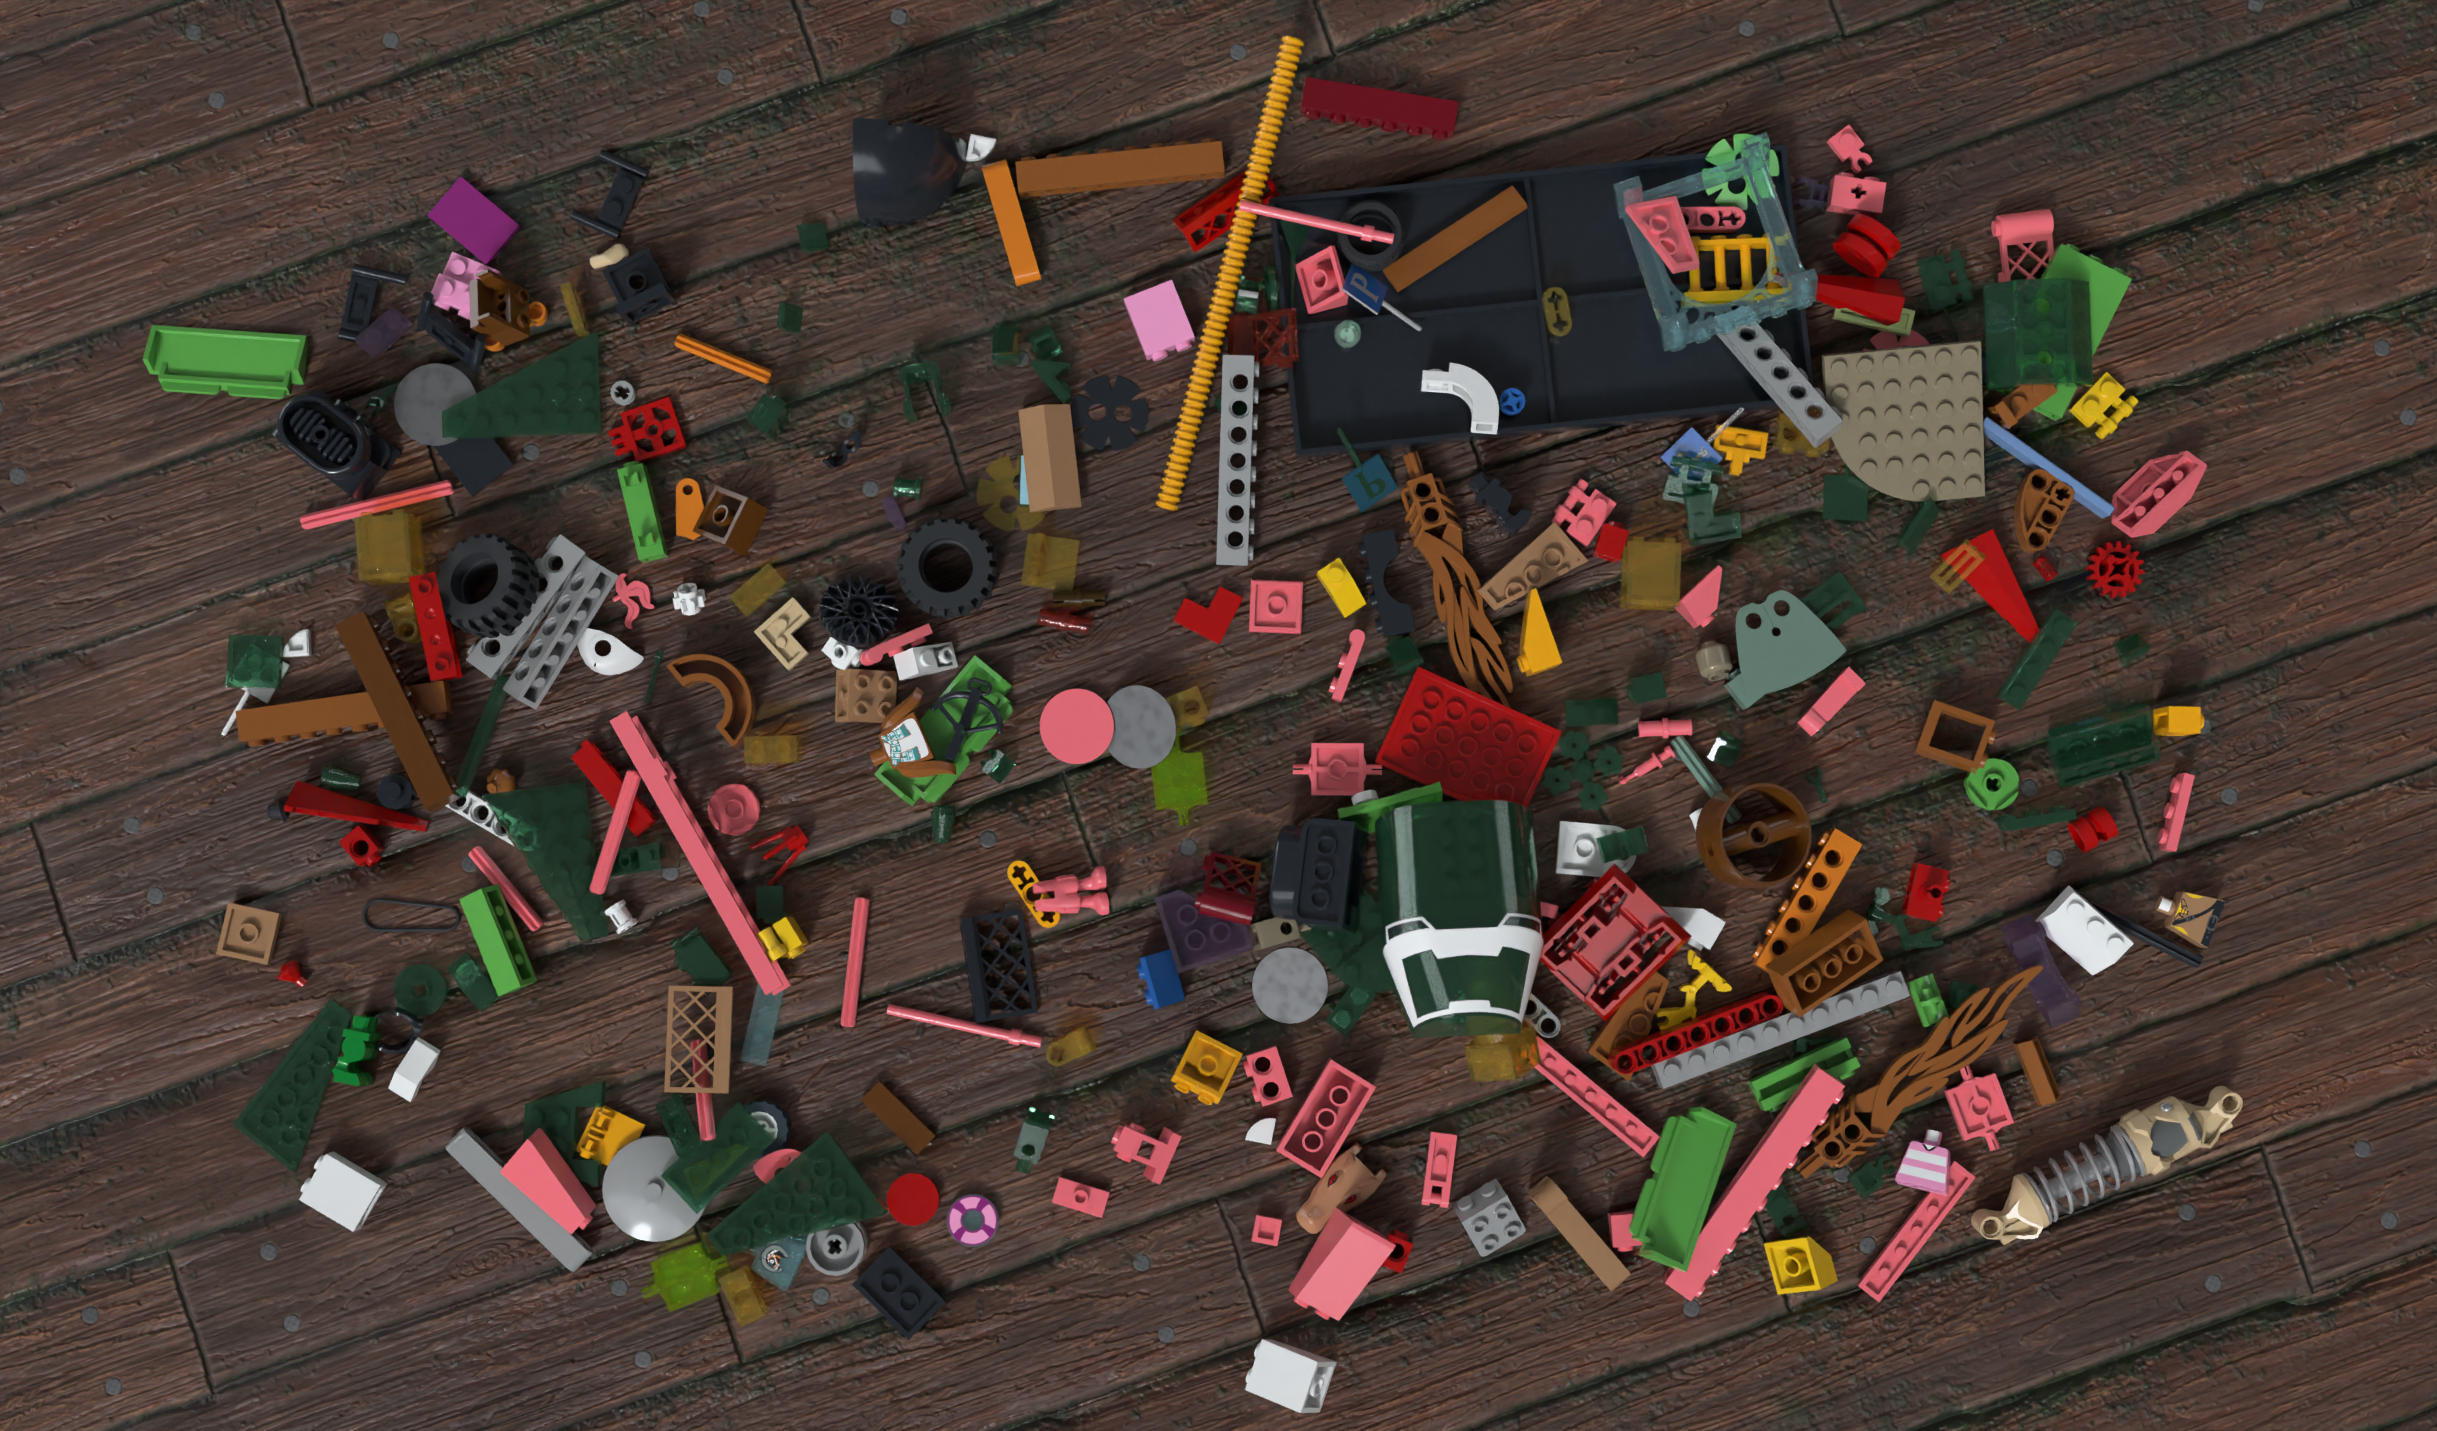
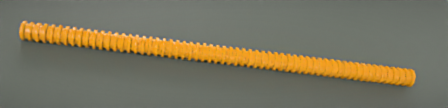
M1284 36L1281 39L1283 42L1279 46L1281 52L1277 53L1279 60L1275 61L1277 67L1273 68L1272 84H1269L1268 87L1270 92L1266 94L1268 100L1264 101L1266 107L1262 109L1264 115L1260 116L1262 121L1258 124L1260 130L1256 131L1255 147L1251 149L1253 155L1249 157L1251 163L1247 164L1249 170L1245 171L1247 178L1243 179L1245 185L1241 187L1242 194H1239V199L1261 204L1260 197L1264 194L1262 189L1266 186L1264 181L1268 179L1266 173L1270 172L1268 165L1272 164L1270 158L1274 157L1272 152L1273 149H1276L1274 143L1278 141L1277 134L1281 131L1279 126L1283 124L1281 118L1285 116L1283 110L1287 109L1285 103L1289 102L1287 95L1291 94V89L1289 88L1293 86L1292 79L1296 76L1294 73L1298 68L1296 63L1300 61L1298 55L1302 54L1300 47L1304 46V42L1301 39L1292 36ZM1241 200L1237 202L1238 210L1234 212L1236 218L1232 219L1234 226L1230 227L1232 233L1228 234L1230 240L1226 242L1228 248L1224 249V254L1226 255L1222 257L1223 265L1219 267L1221 273L1217 275L1219 281L1215 282V285H1217V288L1213 290L1215 296L1211 297L1213 303L1209 305L1210 312H1207V317L1209 318L1205 320L1206 328L1202 330L1204 336L1200 337L1202 344L1198 345L1200 351L1196 352L1198 358L1194 360L1196 366L1192 367L1194 372L1193 375H1190L1192 381L1187 385L1189 391L1185 393L1187 399L1183 400L1185 406L1181 408L1183 414L1179 415L1181 421L1177 422L1179 428L1175 430L1177 436L1173 438L1175 443L1170 448L1173 451L1168 456L1170 462L1167 461L1166 463L1168 469L1164 470L1166 476L1162 478L1164 484L1160 485V489H1162L1161 493H1158L1160 499L1155 503L1158 507L1172 511L1178 510L1176 505L1181 500L1178 497L1183 492L1181 486L1184 487L1185 485L1183 479L1187 478L1185 472L1189 470L1187 464L1191 463V459H1189L1190 455H1193L1191 449L1195 447L1193 442L1197 440L1196 432L1200 430L1198 424L1202 422L1200 416L1204 415L1202 409L1206 408L1204 401L1208 400L1206 394L1210 392V388H1208L1209 385H1212L1210 379L1214 377L1213 369L1217 367L1215 361L1219 360L1217 354L1221 352L1219 346L1223 345V341H1221L1225 337L1223 331L1227 330L1225 324L1229 322L1228 314L1232 312L1230 310V306L1234 304L1232 298L1236 297L1234 291L1238 290L1236 283L1240 282L1238 276L1242 275L1240 270L1241 267H1244L1242 261L1246 259L1245 251L1249 249L1247 244L1251 242V239H1249V236L1253 234L1251 228L1255 227L1253 221L1257 220V216L1254 213L1239 210Z

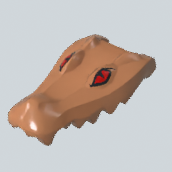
M1357 1142L1332 1160L1325 1174L1312 1190L1309 1199L1296 1212L1299 1224L1307 1232L1316 1234L1324 1229L1335 1208L1346 1213L1364 1203L1374 1194L1387 1176L1383 1169H1380L1373 1175L1356 1157L1362 1149Z

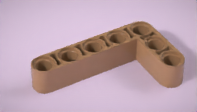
M1548 1176L1544 1177L1527 1192L1611 1292L1631 1275L1567 1200L1568 1198Z

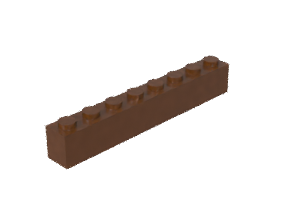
M362 611L335 625L424 809L432 813L459 799L457 790L460 787L453 775L449 776L445 768L449 766L443 753H438L434 746L437 740L430 729H426L423 723L426 718L419 706L415 707L412 701L415 695L408 684L404 685L400 677L404 673L398 662H393L390 653L393 652L392 648L385 638H381L378 632L381 630V626L376 617H371Z

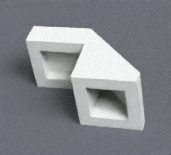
M418 1037L396 1069L388 1089L411 1102L416 1097L422 1080L434 1068L441 1050Z

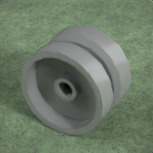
M846 1214L827 1216L812 1228L807 1237L806 1251L809 1261L818 1271L826 1275L839 1276L849 1273L863 1260L868 1248V1237L865 1228L859 1220ZM837 1239L841 1242L840 1248L834 1246V1242Z

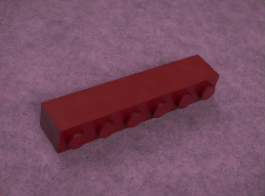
M1305 77L1300 114H1305L1306 118L1312 120H1319L1320 117L1329 118L1331 122L1337 124H1345V121L1354 122L1356 126L1362 128H1370L1373 125L1379 126L1381 130L1387 132H1396L1397 129L1407 131L1406 133L1411 136L1428 134L1432 135V138L1436 140H1447V138L1453 137L1459 102Z

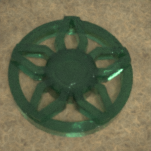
M1272 265L1265 266L1263 272L1265 305L1269 315L1280 311L1277 295L1280 291V284L1276 281V266Z

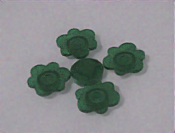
M1568 731L1566 737H1562L1559 740L1558 745L1563 749L1564 757L1568 758L1571 756L1574 760L1578 761L1573 764L1571 772L1568 770L1564 771L1561 765L1556 766L1555 769L1552 767L1547 768L1544 771L1546 779L1543 781V785L1549 788L1551 794L1559 795L1562 790L1568 791L1570 789L1569 782H1571L1572 778L1578 782L1585 783L1583 790L1578 792V798L1581 799L1580 806L1584 810L1592 808V810L1598 811L1601 805L1608 801V796L1603 792L1604 787L1601 784L1595 786L1590 780L1594 776L1595 769L1602 771L1604 776H1610L1612 773L1619 774L1622 771L1621 762L1623 761V756L1617 754L1616 748L1609 746L1604 751L1597 752L1596 757L1598 759L1595 760L1593 765L1590 761L1581 759L1584 752L1589 749L1585 733ZM1572 743L1576 744L1575 748L1572 747ZM1591 794L1594 795V799L1590 798Z

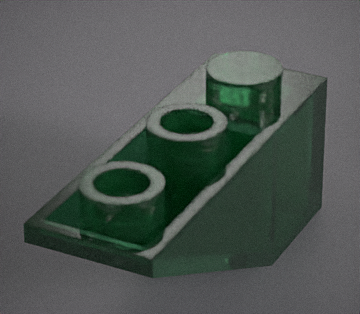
M677 841L618 849L610 877L681 867ZM601 852L596 853L597 863Z

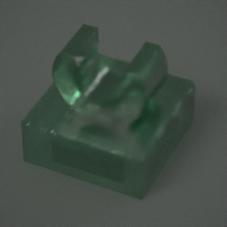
M990 749L988 752L992 757L987 763L983 760L980 761L981 766H983L981 770L1001 784L1016 763L998 749L997 751Z
M1951 980L1947 1006L1957 1008L1969 996L1979 990V985Z

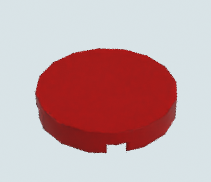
M907 1173L891 1184L887 1193V1206L890 1214L898 1222L905 1225L918 1226L926 1223L935 1215L939 1206L940 1194L930 1177L921 1173Z

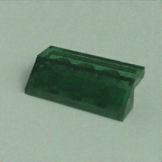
M2148 703L2047 731V749L2059 788L2160 761V741L2152 730V709Z

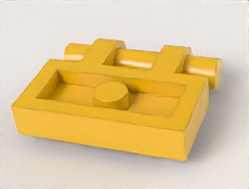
M2105 372L2069 411L2087 428L2094 422L2099 424L2101 427L2095 434L2100 439H2104L2108 433L2112 434L2117 429V424L2124 417H2128L2133 412V407L2138 403V400L2130 395L2126 401H2122L2119 396L2126 389L2108 372ZM2112 405L2116 411L2107 418L2103 413Z

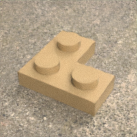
M792 597L754 631L788 671L792 670L809 654L792 634L806 623L811 616Z

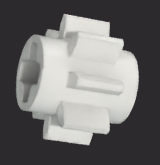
M694 583L682 584L677 588V591L673 592L674 608H681L684 615H695L701 611V607H705L704 601L706 597L704 589L697 590V586Z

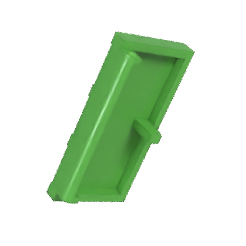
M1437 782L1388 797L1338 809V818L1341 821L1356 822L1366 829L1369 834L1440 815L1438 807L1442 806L1441 784Z

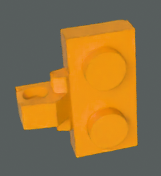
M1717 424L1715 426L1712 448L1716 452L1726 453L1725 460H1731L1729 474L1739 476L1742 473L1743 463H1749L1750 457L1757 459L1765 458L1768 432Z

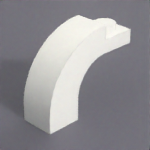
M1450 363L1449 372H1443L1440 369L1423 370L1421 391L1450 393L1461 397L1471 410V432L1497 434L1499 419L1497 396L1490 383L1481 374L1467 366Z

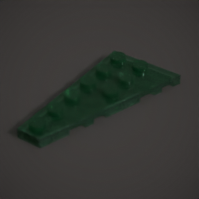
M335 999L328 1001L232 1124L293 1173L298 1171L332 1077V1069L336 1066L342 1049V1043L346 1038L342 1036L343 1030L350 1027L354 1016L353 1013Z

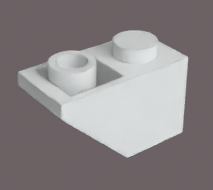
M952 642L915 647L893 655L899 680L918 678L958 667Z

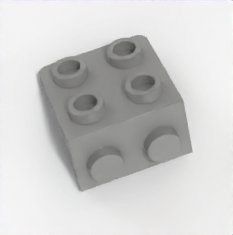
M1497 1179L1484 1184L1481 1188L1462 1197L1451 1205L1482 1257L1511 1242L1526 1231Z

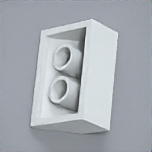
M2068 886L2033 923L2091 975H2095L2116 963L2134 944L2122 930L2071 886Z

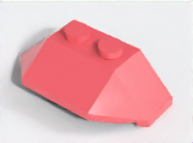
M2187 450L2179 452V454L2149 460L2113 494L2112 505L2115 509L2112 512V524L2131 538L2155 533L2192 498L2207 468V464Z

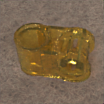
M408 592L404 597L393 601L390 599L385 600V608L396 637L412 645L421 642L422 638L412 593ZM413 625L414 633L406 638L405 629Z
M1085 1025L1050 1044L1046 1050V1058L1053 1066H1061L1074 1059L1081 1058L1098 1048ZM1054 1047H1057L1059 1050L1064 1049L1063 1060L1058 1061L1057 1058H1051L1050 1055L1053 1054Z

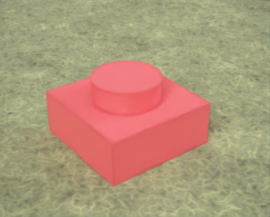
M1256 1214L1251 1241L1277 1246L1282 1219Z

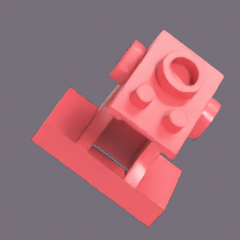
M1133 1122L1130 1125L1125 1123L1124 1127L1118 1125L1111 1143L1115 1144L1114 1151L1118 1152L1116 1157L1129 1163L1134 1159L1146 1164L1143 1175L1152 1182L1161 1184L1182 1136L1174 1130L1164 1127L1160 1137L1154 1138L1144 1133V1127ZM1143 1140L1154 1145L1149 1158L1137 1154Z

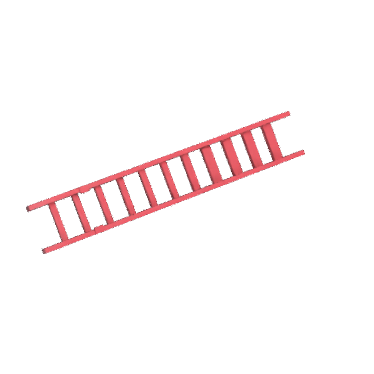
M625 711L610 720L612 727L765 995L772 992L773 996L790 987L791 984L778 961L776 960L771 963L767 957L766 950L756 936L761 931L674 781L677 779V776L669 762L662 760L637 715L631 718L628 711Z

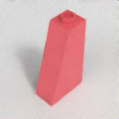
M538 1128L502 1168L500 1173L570 1234L578 1227L583 1230L593 1219L590 1213L596 1208V1204L544 1131Z

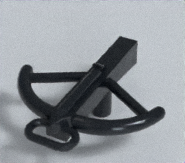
M973 677L967 682V688L971 692L953 691L938 698L930 707L931 711H936L939 708L953 725L955 734L944 757L948 761L957 763L967 735L970 733L997 729V734H1003V719L998 708L990 700L983 697L991 693L992 685L979 678ZM975 681L987 685L988 691L983 692L980 686L977 689L973 688L971 683ZM955 698L968 699L959 723L955 721L942 705L944 702ZM979 704L984 705L992 712L996 720L995 724L971 728Z

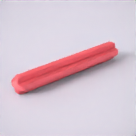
M480 846L473 848L469 852V857L493 885L499 884L504 899L529 929L536 931L544 924L543 920Z
M693 1040L691 1042V1049L694 1050L704 1040ZM705 1043L696 1054L707 1064L708 1055ZM692 1055L693 1073L695 1075L703 1065ZM705 1069L694 1080L702 1088H711L710 1074ZM696 1093L700 1138L703 1141L713 1140L716 1137L712 1094Z

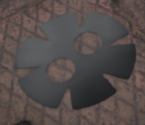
M1101 376L1086 383L1083 388L1091 397V400L1076 395L1072 405L1074 428L1090 425L1080 435V438L1089 446L1101 451L1104 449L1108 437L1110 438L1112 451L1122 450L1135 443L1137 438L1130 431L1129 427L1144 432L1148 422L1146 399L1130 402L1140 392V389L1131 381L1119 376L1116 378L1112 390L1108 376ZM1101 404L1105 407L1106 416L1102 421L1095 422L1089 418L1088 410L1091 405ZM1120 405H1126L1132 411V417L1126 423H1119L1114 418V411Z

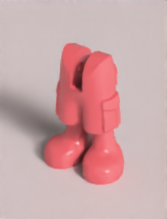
M1104 866L1095 867L1092 874L1084 879L1078 880L1074 874L1034 883V894H1055V898L1034 901L1035 910L1065 914L1078 913L1080 907L1094 909L1100 915L1109 914V899L1106 892L1088 896H1079L1077 894V891H1099L1106 889L1107 881Z

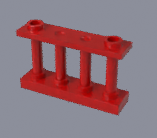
M436 572L408 577L430 680L438 682L463 678L453 626L445 618Z

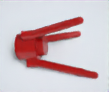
M798 825L793 828L789 826L783 831L749 846L753 850L782 838V843L763 855L764 860L786 846L790 851L796 849L768 882V886H772L799 854L807 849L805 844L809 840Z

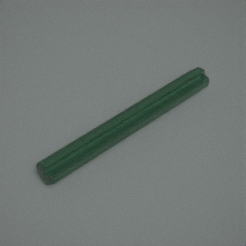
M498 675L457 775L456 781L460 787L457 790L459 797L465 798L467 796L507 696V692L503 690L509 679L506 676Z

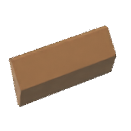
M1044 404L1018 410L1030 513L1082 507L1070 404Z

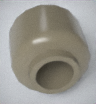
M1713 640L1703 643L1702 648L1695 655L1701 676L1708 678L1709 681H1718L1726 678L1729 675L1728 672L1733 668L1728 647L1724 644H1717V641Z

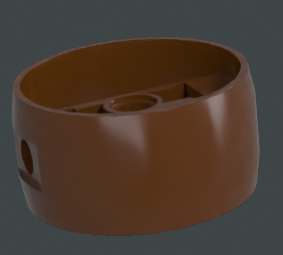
M1767 782L1738 783L1722 789L1706 802L1697 821L1696 844L1703 863L1715 877L1737 887H1770L1788 880L1803 866L1811 847V824L1802 803L1787 789ZM1747 790L1763 795L1777 810L1776 813L1722 829L1724 818L1730 805L1739 795ZM1752 830L1756 833L1755 840L1751 837ZM1784 839L1783 849L1776 865L1769 873L1758 880L1750 879L1740 873L1728 858L1729 856L1754 848L1764 847L1767 844Z

